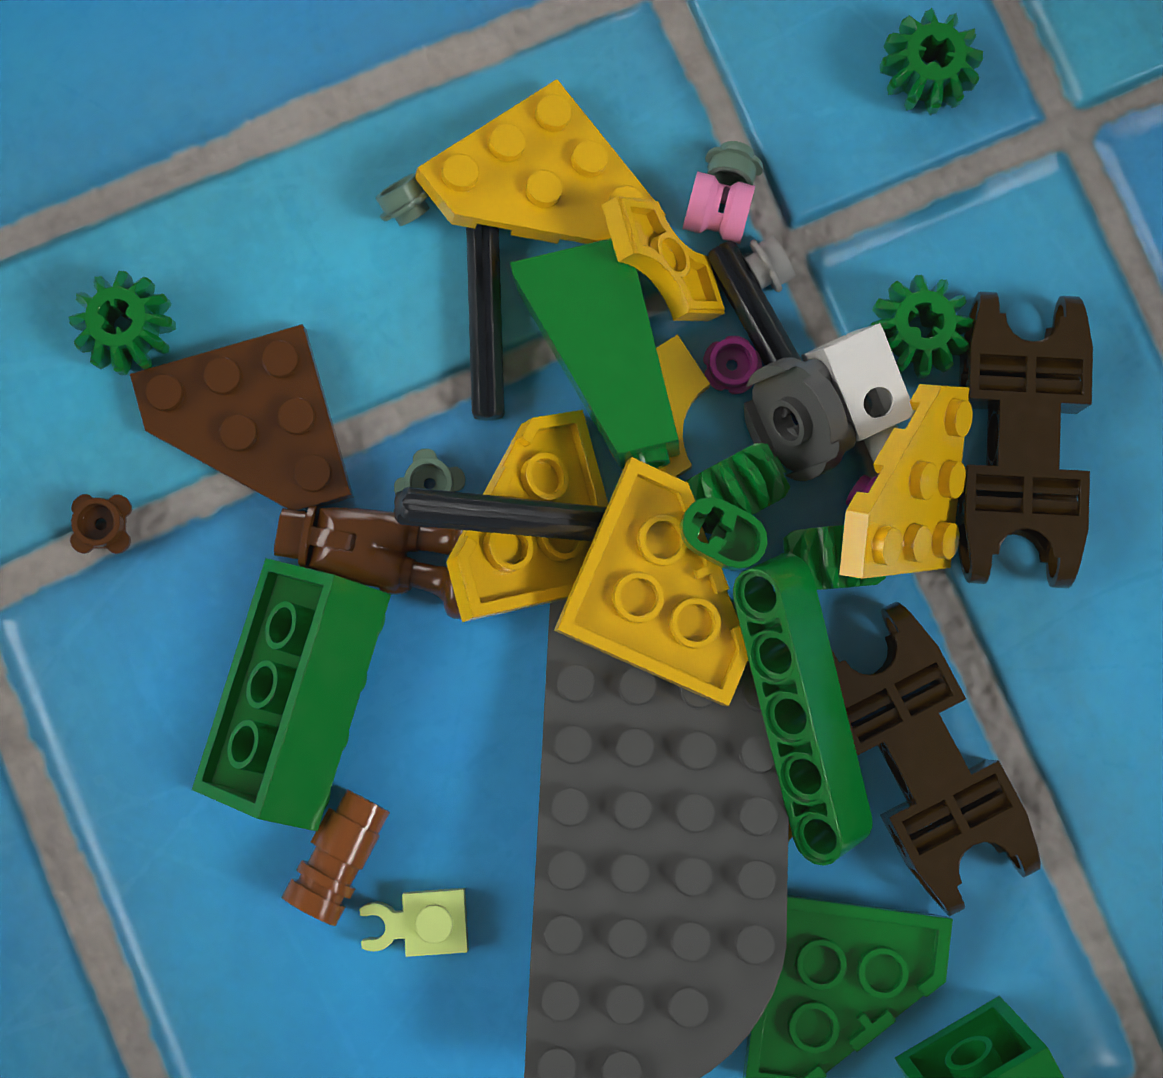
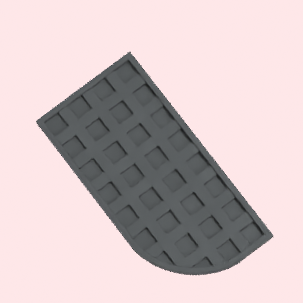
M567 599L550 603L524 1078H701L731 1055L758 1022L774 993L783 968L786 951L789 818L749 659L730 705L722 706L554 631ZM732 602L733 607H734L735 612H736V615H737L735 603Z

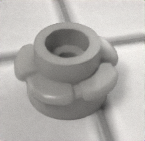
M773 235L760 243H757L755 239L750 242V247L754 253L747 256L745 260L761 289L771 285L775 292L782 291V285L796 277L782 246Z

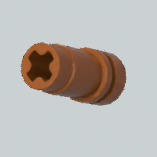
M347 789L336 811L329 808L319 825L318 832H315L311 843L316 846L308 862L301 860L296 869L301 874L299 879L292 878L281 898L304 913L324 923L336 926L346 908L342 901L344 897L351 899L356 890L351 884L359 869H363L380 837L379 832L390 812Z

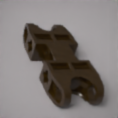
M978 292L969 313V318L973 319V327L964 334V338L969 344L967 351L960 355L959 387L970 388L968 401L972 409H988L986 465L965 466L966 482L962 494L958 497L955 522L960 534L958 553L961 569L968 583L986 584L991 572L992 555H998L1001 544L1007 535L1014 534L1025 537L1034 544L1039 553L1040 562L1046 563L1047 581L1050 587L1069 588L1078 574L1089 530L1090 471L1059 469L1061 413L1078 414L1092 405L1093 345L1086 308L1080 297L1060 296L1054 310L1053 325L1051 328H1046L1044 339L1028 341L1021 339L1012 332L1007 323L1006 313H1000L997 292Z
M894 602L881 610L882 618L890 635L885 637L888 647L887 658L879 670L870 675L861 674L852 669L845 660L839 662L833 651L832 654L857 756L878 746L906 799L905 802L880 814L908 869L936 904L950 917L965 909L964 901L957 886L962 884L959 868L964 853L973 845L987 842L998 853L1005 852L1014 868L1022 877L1040 870V855L1028 814L1000 761L986 759L968 769L939 714L966 700V697L939 646L905 606L899 602ZM935 680L936 683L902 700L901 697ZM883 706H886V709L851 726L852 722L880 709Z

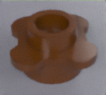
M82 494L73 501L71 506L73 512L71 526L74 533L70 537V543L77 552L87 554L93 549H108L114 554H121L129 548L131 537L126 532L127 516L132 512V504L126 497L116 494L109 500ZM99 519L106 520V527L102 530L96 527V522Z

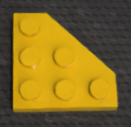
M558 79L417 167L415 175L416 181L452 225L474 229L477 224L511 230L512 236L558 244L560 239L584 244L610 239L611 236L601 205L616 196L654 200Z
M919 384L910 400L912 410H915V413L906 429L894 428L873 463L876 473L880 474L869 493L856 492L846 509L839 575L864 579L951 568V559L957 552L960 538L959 528L955 524L958 497L962 494L966 482V470L962 463L964 437L970 430L973 417L972 406L968 401L969 387Z
M583 410L533 417L522 423L483 495L607 507L608 501ZM463 530L446 561L462 622L567 599L592 542Z
M631 457L625 464L554 631L717 704L729 706L747 664L748 655L740 623L727 592L730 588L722 568L692 552L686 547L681 538L680 523L682 516L690 505L695 502L689 483ZM701 527L697 538L701 542L707 543L708 540Z

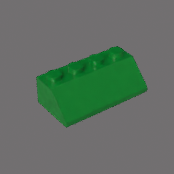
M265 558L192 790L256 819L318 832L323 812L330 800L331 787L342 751L345 749L349 739V729L360 693L367 681V671L374 648L385 623V613L391 594L333 574Z

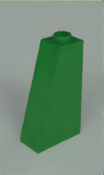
M611 238L510 262L512 274L521 299L620 468L624 469L627 460L631 457L657 469L667 466L670 463V457L680 455L679 439L637 269L631 265L618 262Z

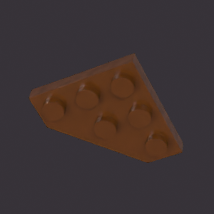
M303 324L130 374L145 431L154 437L183 451L286 509L306 512L311 505L323 507L354 498L307 330Z

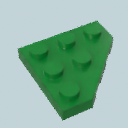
M787 895V933L783 968L770 1001L748 1035L743 1078L827 1077L826 1073L853 1051L858 1052L894 1024L896 1017L923 996L928 997L946 982L953 919L948 916Z

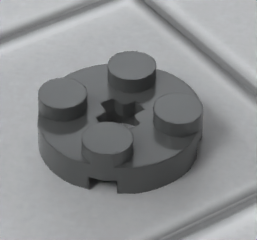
M782 358L756 370L751 375L747 387L754 384L752 400L744 403V417L748 432L754 444H768L774 457L778 456L780 462L786 468L793 471L785 476L797 481L812 480L835 468L841 462L844 453L854 447L856 442L855 428L846 417L843 404L832 386V378L827 366L820 360L810 359L804 362L796 358ZM792 413L796 416L799 424L795 425L792 420Z

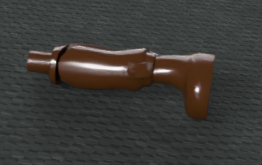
M314 505L309 506L307 512L282 509L274 543L275 556L298 559L300 567L333 574L363 585L378 588L380 591L391 595L407 593L412 587L433 593L443 600L444 609L448 616L454 619H461L448 567L417 562L416 559L408 557L407 553L421 550L450 555L463 530L401 525L395 520L394 511L361 508H320Z

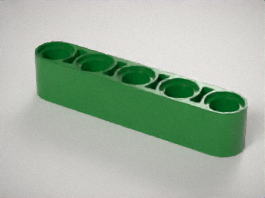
M783 553L741 572L735 579L733 598L793 840L798 851L805 859L813 864L824 866L834 863L870 835L873 827L872 814L814 577L810 567L803 559L794 554Z

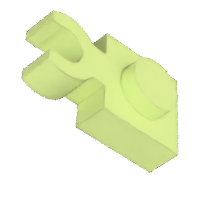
M465 888L404 892L402 894L403 910L395 911L390 905L378 901L367 903L359 909L360 916L376 915L385 923V932L382 936L368 937L361 941V946L364 950H383L395 939H405L406 957L466 953L469 950Z

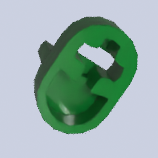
M716 497L701 498L690 505L681 519L680 535L686 547L695 554L720 566L722 569L731 571L745 570L756 564L765 554L768 543L767 532L761 521L752 514L723 499ZM711 511H715L721 517L708 542H701L697 538L707 515Z

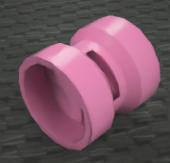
M697 171L683 230L700 234L708 229L719 232L723 240L740 244L755 185L738 181L730 186L719 183L715 175ZM720 203L725 204L724 213L718 212Z

